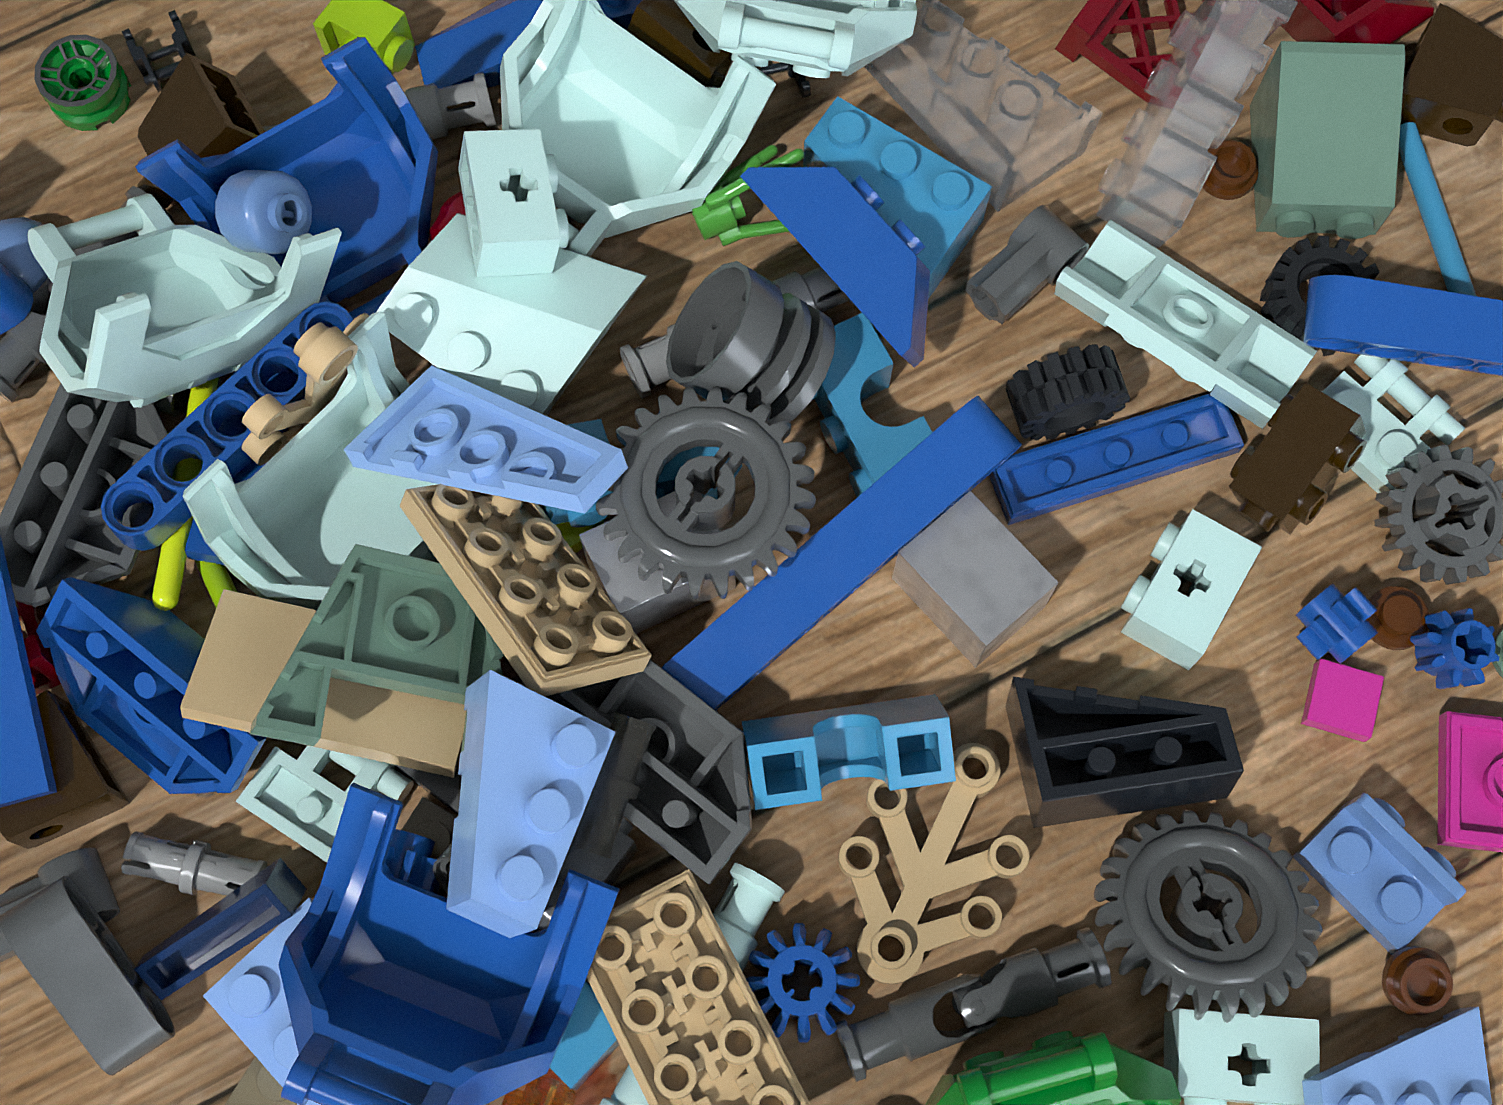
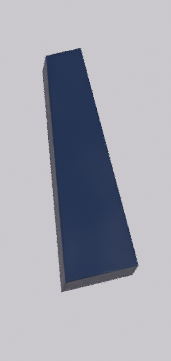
M279 858L144 954L134 970L158 998L163 1000L293 916L307 888L286 863Z

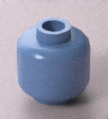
M243 170L230 176L220 187L215 201V218L221 234L231 245L245 252L284 254L288 252L293 237L309 232L312 223V204L307 190L300 181L283 171Z

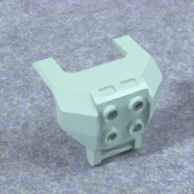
M543 0L532 21L502 57L500 65L502 130L541 129L545 154H554L557 162L558 188L557 192L553 193L555 207L564 209L568 216L578 223L585 224L581 231L568 223V244L563 249L591 256L604 238L682 215L702 206L705 198L726 175L746 143L776 83L738 55L734 59L721 88L705 87L606 17L597 0Z
M674 0L713 52L720 53L722 49L732 53V61L739 55L756 67L768 66L769 60L793 64L794 72L815 78H829L830 71H840L842 76L848 77L913 35L918 11L916 0Z
M148 193L128 199L126 207L56 228L53 224L48 223L28 230L30 249L53 283L39 352L67 392L112 402L130 401L133 407L146 406L172 394L199 386L233 371H238L303 310L315 303H319L342 232L339 228H335L314 236L306 233L293 237L281 267L273 256L266 253L245 252L231 245L224 236L200 226L174 225L157 200ZM136 231L139 235L138 237L78 256L73 252V250Z
M382 311L371 314L348 336L358 346V351L352 362L347 366L348 374L335 398L250 479L234 484L227 465L217 459L184 490L183 498L207 545L229 571L260 598L317 610L355 544L433 562L438 561L400 508V503L406 489L437 484L353 467L344 451V448L410 386L395 366L386 315Z

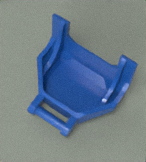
M357 37L321 58L325 68L337 81V84L325 99L227 154L200 158L177 139L141 159L135 166L138 173L178 201L195 225L219 235L222 234L215 218V201L220 187L230 176L243 170L283 171L298 179L307 190L312 204V223L308 233L314 236L335 228H339L342 232L319 303L331 302L337 304V302L358 294L402 269L403 265H410L428 245L438 150L395 76L365 37ZM287 252L284 254H266L273 256L282 267ZM393 288L349 312L353 320L363 313H367L369 316L376 313Z
M352 783L347 794L320 887L308 912L285 941L278 964L299 1054L286 1078L281 1098L299 1105H306L308 1100L321 1105H486L547 1074L583 989L620 889L569 869L548 929L535 933L527 932L508 938L447 910V898L395 878L385 861L400 817L403 802Z

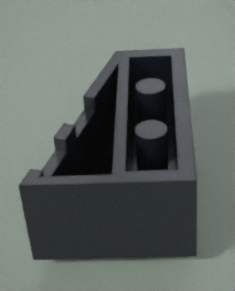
M1013 676L1005 707L1033 828L1228 798L1244 772L1226 708L1140 695L1139 700L1097 694L1098 689L1076 686L1075 691L1034 685V679Z

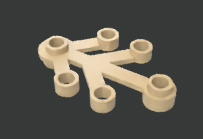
M367 313L356 317L343 332L336 326L328 328L322 322L317 323L309 328L297 341L293 352L300 358L298 366L307 374L305 399L282 405L271 394H266L246 411L242 418V423L251 433L243 442L241 449L259 466L267 463L335 398L348 374L347 366L352 362L358 351V346L348 336L369 317ZM290 427L289 430L286 431V432H284V433H281V432L279 431V430H282V429H285V428Z
M967 743L958 747L953 752L956 781L948 782L950 790L921 852L904 810L907 803L906 789L894 790L899 797V803L895 808L887 810L879 807L874 799L876 791L880 788L888 787L883 780L877 779L869 787L866 797L867 807L875 817L879 818L904 887L893 912H891L875 873L879 862V851L875 843L866 837L855 836L846 840L840 848L838 855L839 867L846 876L851 878L867 923L857 941V958L864 972L877 982L883 984L902 983L910 979L918 971L922 964L924 952L967 937L974 939L988 938L1001 925L1002 912L999 905L993 899L986 896L971 898L963 905L960 913L917 925L929 899L995 876L1006 879L1016 877L1028 865V847L1020 838L1012 835L997 838L986 851L945 864L974 800L987 795L999 779V760L995 753L985 745ZM968 758L981 760L985 765L986 775L981 779L969 778L963 771V761ZM1008 845L1016 849L1019 854L1018 866L1012 869L1002 867L996 859L997 848ZM860 846L869 852L871 863L867 868L857 870L847 863L846 853L852 847ZM978 905L986 907L992 914L991 926L986 930L974 928L968 918L970 908ZM887 936L899 939L904 950L901 959L894 962L883 959L878 951L879 941Z

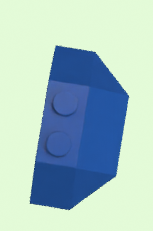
M749 167L740 177L899 355L915 368L924 360L930 271L917 257L925 248L924 244L901 219L892 227L882 219L876 211L885 202L860 175L849 183L836 167Z
M73 577L62 579L36 632L43 647H50L56 674L75 715L169 794L231 793L237 790L264 744L266 737L182 718L180 706L205 639L170 610L163 611L155 607L151 600Z

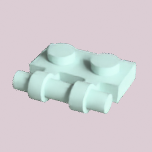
M1360 355L1354 363L1371 378L1364 387L1343 371L1322 392L1361 415L1366 430L1362 438L1367 441L1362 455L1351 470L1374 491L1381 493L1394 490L1395 487L1389 483L1385 475L1391 470L1401 467L1405 468L1403 458L1421 451L1426 454L1427 449H1431L1420 439L1427 430H1430L1445 445H1449L1465 427L1447 412L1451 406L1436 394L1431 398L1405 375L1408 368L1399 360L1391 359L1389 361L1386 358ZM1386 392L1414 416L1406 425L1378 402Z
M308 745L296 760L275 746L236 802L327 862L350 788L349 785L344 792L319 775L327 763L333 760L356 775L351 784L356 783L401 802L409 794L413 781L395 770L394 764Z

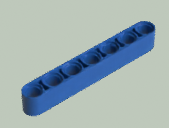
M977 395L799 547L794 557H788L778 566V573L775 577L767 575L754 586L752 591L747 592L661 668L717 711L893 559L902 548L1005 462L1022 444L980 396Z

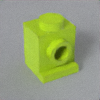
M331 0L313 23L325 55L357 37H365L392 74L400 72L405 68L415 46L405 12L384 0Z

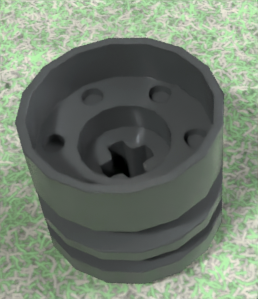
M735 261L723 264L709 274L689 297L676 320L670 336L666 365L669 377L685 388L694 389L696 394L707 399L713 387L721 389L723 403L729 404L738 393L747 394V411L752 412L762 404L771 406V415L767 422L769 426L780 421L791 422L812 401L826 378L834 355L836 332L830 317L807 305L806 302L790 293L782 294L778 285L742 263Z

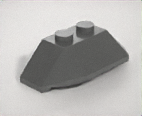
M60 383L0 514V535L15 601L37 607L51 602L62 579L73 577L100 585L131 573L140 550L131 549L121 543L104 521L101 504L103 496L108 489L168 435L153 403L143 407H133L130 401L112 402L69 393ZM177 463V464L175 465V467L172 469L171 479H172V476H173V474H174V472H175V469H176L178 463ZM141 502L129 507L123 516V526L134 528L147 523L153 514V505Z
M651 659L642 672L545 696L615 731L592 791L707 884H711L752 830L745 733Z

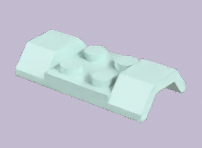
M1112 220L1105 225L1084 258L1073 269L1066 266L1056 281L1055 295L1104 327L1109 326L1121 334L1129 344L1143 348L1172 367L1183 379L1195 382L1211 392L1210 395L1261 429L1271 419L1280 406L1279 402L1287 395L1317 352V350L1305 345L1304 342Z

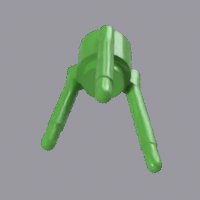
M769 145L727 172L720 183L705 198L702 206L692 209L691 212L704 241L718 235L724 247L744 238L789 232L780 220L738 226L736 220L746 217L739 195L751 189L740 176L749 167H761L762 164L776 156L778 153L777 146ZM795 149L762 167H790L804 158V151L802 149Z

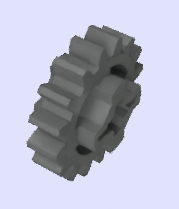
M1448 445L1427 449L1426 454L1421 451L1403 458L1405 468L1401 467L1391 470L1385 475L1389 483L1395 487L1394 490L1378 493L1375 499L1380 504L1388 507V515L1374 520L1376 527L1390 528L1392 537L1387 539L1382 545L1383 550L1400 549L1404 554L1400 559L1398 568L1402 571H1407L1421 566L1420 581L1425 583L1440 581L1443 578L1445 584L1449 585L1466 582L1467 576L1474 578L1489 574L1488 562L1503 560V546L1499 543L1503 539V498L1501 495L1503 493V479L1493 481L1490 477L1495 462L1490 458L1472 464V448L1464 447L1451 452ZM1452 505H1457L1456 509L1448 512ZM1448 512L1449 516L1445 518L1444 514ZM1445 518L1441 525L1435 526L1436 522ZM1425 542L1435 545L1438 552L1428 547Z

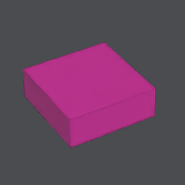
M1320 658L1313 666L1301 724L1366 742L1372 738L1384 676Z

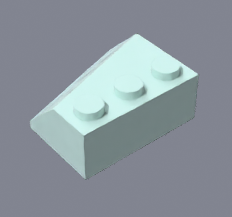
M457 213L407 267L377 312L382 311L386 315L388 331L437 368L547 416L647 275L623 269L572 250L559 248L553 273L476 277L466 215Z

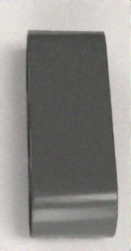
M66 876L61 877L0 915L2 932L14 953L95 1062L108 1075H115L175 1036L174 1025L164 1005L134 970L136 966L82 891L70 878Z

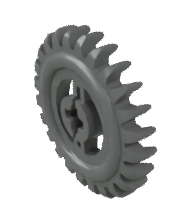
M719 387L711 388L706 401H699L694 389L686 388L683 393V402L677 406L667 395H661L658 397L659 414L654 415L644 408L635 410V418L640 427L638 430L628 426H620L616 429L618 441L625 446V448L619 449L622 450L628 469L608 489V491L613 493L602 497L596 503V511L599 515H617L605 525L603 530L606 540L612 541L618 537L627 536L618 549V559L621 563H626L631 558L641 554L642 558L638 567V576L641 581H646L659 568L663 569L662 585L666 594L672 592L681 577L688 578L691 598L697 600L705 580L711 579L719 597L724 599L728 593L729 576L733 575L739 579L746 590L752 591L754 588L752 567L757 565L766 571L769 576L775 577L778 573V564L772 551L782 552L791 558L797 553L796 543L787 531H794L799 534H807L809 532L810 523L808 519L795 509H812L815 506L816 497L810 491L797 486L811 483L815 472L809 466L793 464L805 456L806 446L801 442L783 443L790 435L791 424L787 421H780L769 426L767 422L771 415V406L762 404L752 412L746 410L747 394L738 393L729 404L723 403ZM697 446L720 448L714 457L698 456L688 460L680 467L675 478L676 507L667 517L661 511L656 498L657 481L665 465L680 452ZM744 463L748 467L755 484V498L747 514L733 527L718 533H692V529L713 531L722 528L731 519L735 511L734 473ZM717 487V500L707 495L700 502L696 501L694 503V491L705 495L711 488L716 489Z
M1183 810L1179 824L1168 814H1158L1154 822V828L1145 823L1135 824L1132 829L1131 839L1121 838L1116 840L1112 851L1114 857H1109L1102 862L1100 875L1106 880L1099 882L1094 891V898L1097 902L1109 901L1097 911L1095 924L1099 927L1106 924L1117 925L1107 934L1103 944L1104 950L1110 952L1118 947H1128L1129 949L1121 961L1119 974L1126 975L1130 970L1143 966L1147 972L1141 984V995H1147L1153 988L1163 982L1168 985L1166 1009L1168 1011L1173 1010L1185 994L1191 995L1194 1004V1018L1196 1020L1203 1018L1212 999L1217 1000L1222 1010V1019L1226 1023L1234 1018L1238 1010L1240 998L1248 1006V1012L1253 1018L1258 1017L1265 1007V992L1271 996V1001L1275 1006L1282 1005L1289 994L1286 980H1288L1291 988H1300L1307 978L1305 967L1312 966L1318 958V951L1313 942L1320 937L1323 930L1321 924L1311 916L1317 911L1319 902L1315 896L1301 892L1309 882L1308 876L1302 871H1288L1287 867L1293 856L1287 850L1272 853L1268 849L1272 837L1265 832L1258 834L1254 838L1248 836V824L1243 820L1238 819L1229 828L1224 826L1223 817L1220 813L1211 812L1207 822L1204 823L1200 822L1194 811ZM1204 868L1222 872L1238 882L1252 899L1258 918L1256 933L1249 942L1244 944L1236 929L1243 911V900L1239 890L1223 876L1206 873ZM1174 875L1182 891L1170 915L1168 924L1164 919L1159 898L1161 887L1169 877Z

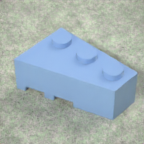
M489 670L468 686L465 692L464 710H467L464 751L460 753L458 775H462L458 817L454 819L446 909L508 938H512L536 930L615 731Z

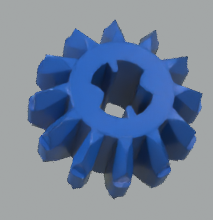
M795 923L792 932L794 946L787 948L782 936L776 930H773L767 934V941L776 954V958L772 959L764 953L755 950L749 955V962L754 967L768 973V977L752 976L746 978L753 993L768 991V997L758 1001L764 1015L774 1007L780 1012L771 1027L777 1038L781 1037L785 1031L788 1019L792 1018L797 1019L796 1035L798 1042L808 1043L811 1035L809 1019L813 1017L816 1018L821 1030L827 1036H830L836 1032L837 1027L835 1021L827 1012L826 1007L830 1006L845 1015H851L855 1008L854 1003L848 998L835 993L836 989H852L860 984L858 974H836L835 971L836 968L845 964L852 957V952L848 947H844L830 957L823 953L832 937V932L826 928L819 932L815 945L812 947L805 945V925L803 923ZM797 965L810 967L809 977L815 973L819 976L821 985L811 989L808 1001L792 999L795 992L794 989L786 993L782 986L781 980L791 978L794 967Z

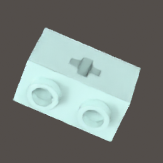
M541 129L464 131L458 170L476 277L553 273L559 248H566L568 244V220L564 209L555 208L553 193H556L558 188L557 162L554 154H545Z
M1194 509L1189 513L1180 528L1169 522L1150 556L1160 560L1150 580L1139 575L1121 605L1122 609L1131 613L1121 633L1189 670L1205 653L1262 547ZM1181 578L1192 583L1189 588V596L1177 591L1181 584Z
M1176 1009L1165 1012L1164 1068L1172 1071L1180 1096L1184 1098V1105H1227V1102L1254 1105H1304L1302 1081L1320 1073L1319 1020L1259 1015L1253 1018L1250 1014L1236 1013L1234 1018L1226 1023L1222 1019V1012L1206 1011L1201 1020L1194 1018V1010ZM1239 1055L1240 1059L1244 1061H1252V1074L1241 1076L1237 1071L1228 1070V1057Z

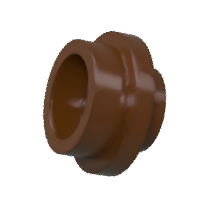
M1223 141L1211 146L1203 153L1197 166V177L1203 189L1210 195L1223 200H1234L1245 196L1253 188L1258 177V165L1254 153L1248 146L1238 141Z
M1390 586L1380 589L1368 599L1377 609L1367 620L1378 631L1371 638L1378 645L1390 650H1406L1415 646L1410 641L1411 636L1428 632L1429 628L1425 623L1424 616L1428 615L1429 611L1424 601L1415 592L1404 587Z
M1414 945L1399 949L1388 959L1382 973V987L1385 996L1394 1007L1407 1014L1419 1016L1435 1012L1448 1002L1453 990V979L1446 961L1438 953L1426 947Z

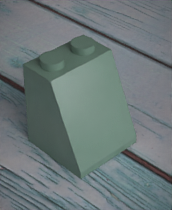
M1280 42L1250 104L1252 152L1258 165V177L1254 184L1256 232H1276L1278 235L1287 238L1301 237L1309 233L1337 234L1338 237L1343 239H1360L1377 233L1395 207L1405 67L1404 44Z

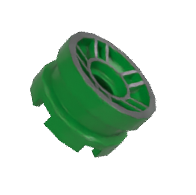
M86 34L66 36L49 45L41 53L35 65L34 80L40 94L49 103L55 116L67 127L80 131L98 130L97 125L108 120L112 124L115 123L126 112L131 102L128 96L131 84L127 74L119 64L112 49L101 39Z

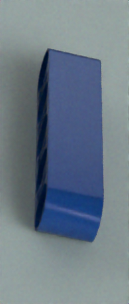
M1317 276L1309 280L1303 342L1305 345L1320 349L1503 376V300L1354 276Z
M320 302L303 310L108 489L103 496L101 504L102 517L121 543L131 549L141 551L154 549L161 545L192 517L183 498L184 490L217 459L223 461L227 465L233 479L252 461L241 449L243 442L251 431L247 428L239 436H223L218 433L221 423L233 415L244 416L246 411L266 394H271L282 405L305 399L307 374L298 366L300 358L293 352L294 347L309 328L320 322L328 328L336 326L343 332L353 321V318L345 308L336 303ZM287 372L298 377L294 387L286 392L277 393L265 388L270 377L277 373ZM193 458L203 462L200 473L192 480L180 482L171 479L172 469L183 459ZM141 502L153 505V514L147 523L134 528L123 526V516L129 507Z

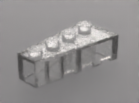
M916 0L918 11L913 35L864 66L953 164L992 186L988 202L997 212L1083 155L1103 115V112L1085 101L1080 107L1058 92L1061 84L1043 71H1040L1035 76L1008 58L1010 49L993 37L986 40L963 27L965 18L938 0Z
M1205 0L1193 14L1185 10L1180 15L1167 39V43L1174 46L1168 61L1164 59L1159 61L1144 88V92L1152 95L1145 111L1141 108L1136 110L1121 137V141L1128 144L1122 160L1115 158L1111 162L1099 183L1097 190L1105 194L1096 216L1107 222L1110 220L1116 222L1156 248L1162 246L1181 229L1218 158L1216 155L1208 152L1209 147L1217 149L1231 128L1234 127L1244 108V105L1234 99H1240L1251 85L1256 74H1260L1263 71L1274 50L1263 43L1281 24H1286L1298 4L1296 0Z

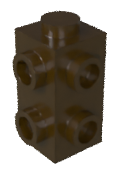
M1306 382L1295 397L1288 394L1279 402L1280 406L1268 421V426L1271 427V430L1257 448L1249 446L1243 451L1230 473V477L1234 480L1229 485V488L1238 502L1241 503L1236 511L1250 523L1265 532H1269L1272 526L1276 525L1291 535L1300 522L1304 525L1311 523L1321 511L1328 498V493L1324 491L1325 487L1338 470L1346 473L1355 465L1367 444V441L1362 438L1366 430L1361 415Z

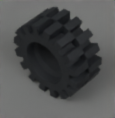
M1318 236L1313 246H1311L1309 238L1298 241L1294 249L1289 247L1282 254L1265 281L1266 284L1261 291L1260 301H1265L1266 303L1261 309V314L1266 319L1274 318V324L1303 342L1307 304L1299 294V287L1302 282L1323 275H1345L1375 280L1380 271L1375 263L1366 268L1363 267L1362 263L1368 254L1361 248L1353 256L1347 253L1349 241L1340 238L1335 247L1331 248L1329 247V236ZM1322 349L1323 356L1334 355L1336 352L1334 350Z
M1097 344L1088 345L1082 351L1079 346L1068 348L1067 353L1059 355L1057 351L1047 355L1048 360L1044 362L1035 360L1027 365L1028 370H1018L1013 374L1014 379L1008 380L1005 388L1020 434L1025 439L1030 437L1031 440H1039L1044 436L1046 440L1055 439L1060 433H1065L1067 436L1075 434L1078 428L1085 427L1089 429L1096 426L1095 421L1110 419L1114 416L1113 412L1121 411L1126 407L1125 403L1130 400L1114 351L1106 345L1099 348Z

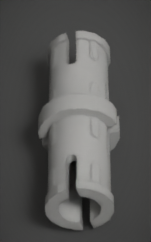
M135 831L130 836L123 853V858L131 859V861H124L121 869L122 873L127 875H137L179 885V891L182 893L196 895L197 891L201 890L227 896L268 867V865L263 860L256 861L211 850V844L195 840L193 844L188 845L144 835L142 832Z

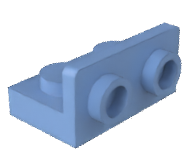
M1362 793L1346 802L1293 855V858L1392 955L1399 949L1406 947L1444 906L1457 902L1466 893V889L1454 878L1456 871L1443 855L1430 847H1422L1403 829L1405 827L1404 819L1390 804L1379 798L1372 799L1368 794Z

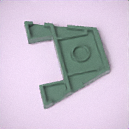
M355 544L253 720L250 734L315 746L321 738L330 677L464 705L466 688L486 672L492 670L503 676L500 659L504 654L440 563ZM467 710L465 716L461 752L464 751Z

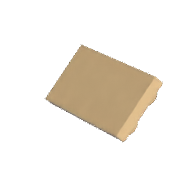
M443 484L406 489L400 503V508L528 689L545 697L644 671L652 656L635 634L630 622L620 614L599 586L594 574L584 566L562 537L560 529L550 521L538 504L445 486Z
M223 589L180 706L182 718L250 733L253 720L316 610ZM330 677L321 738L313 747L454 778L461 753L466 710H464L463 704Z
M690 869L612 909L587 979L649 1105H811Z

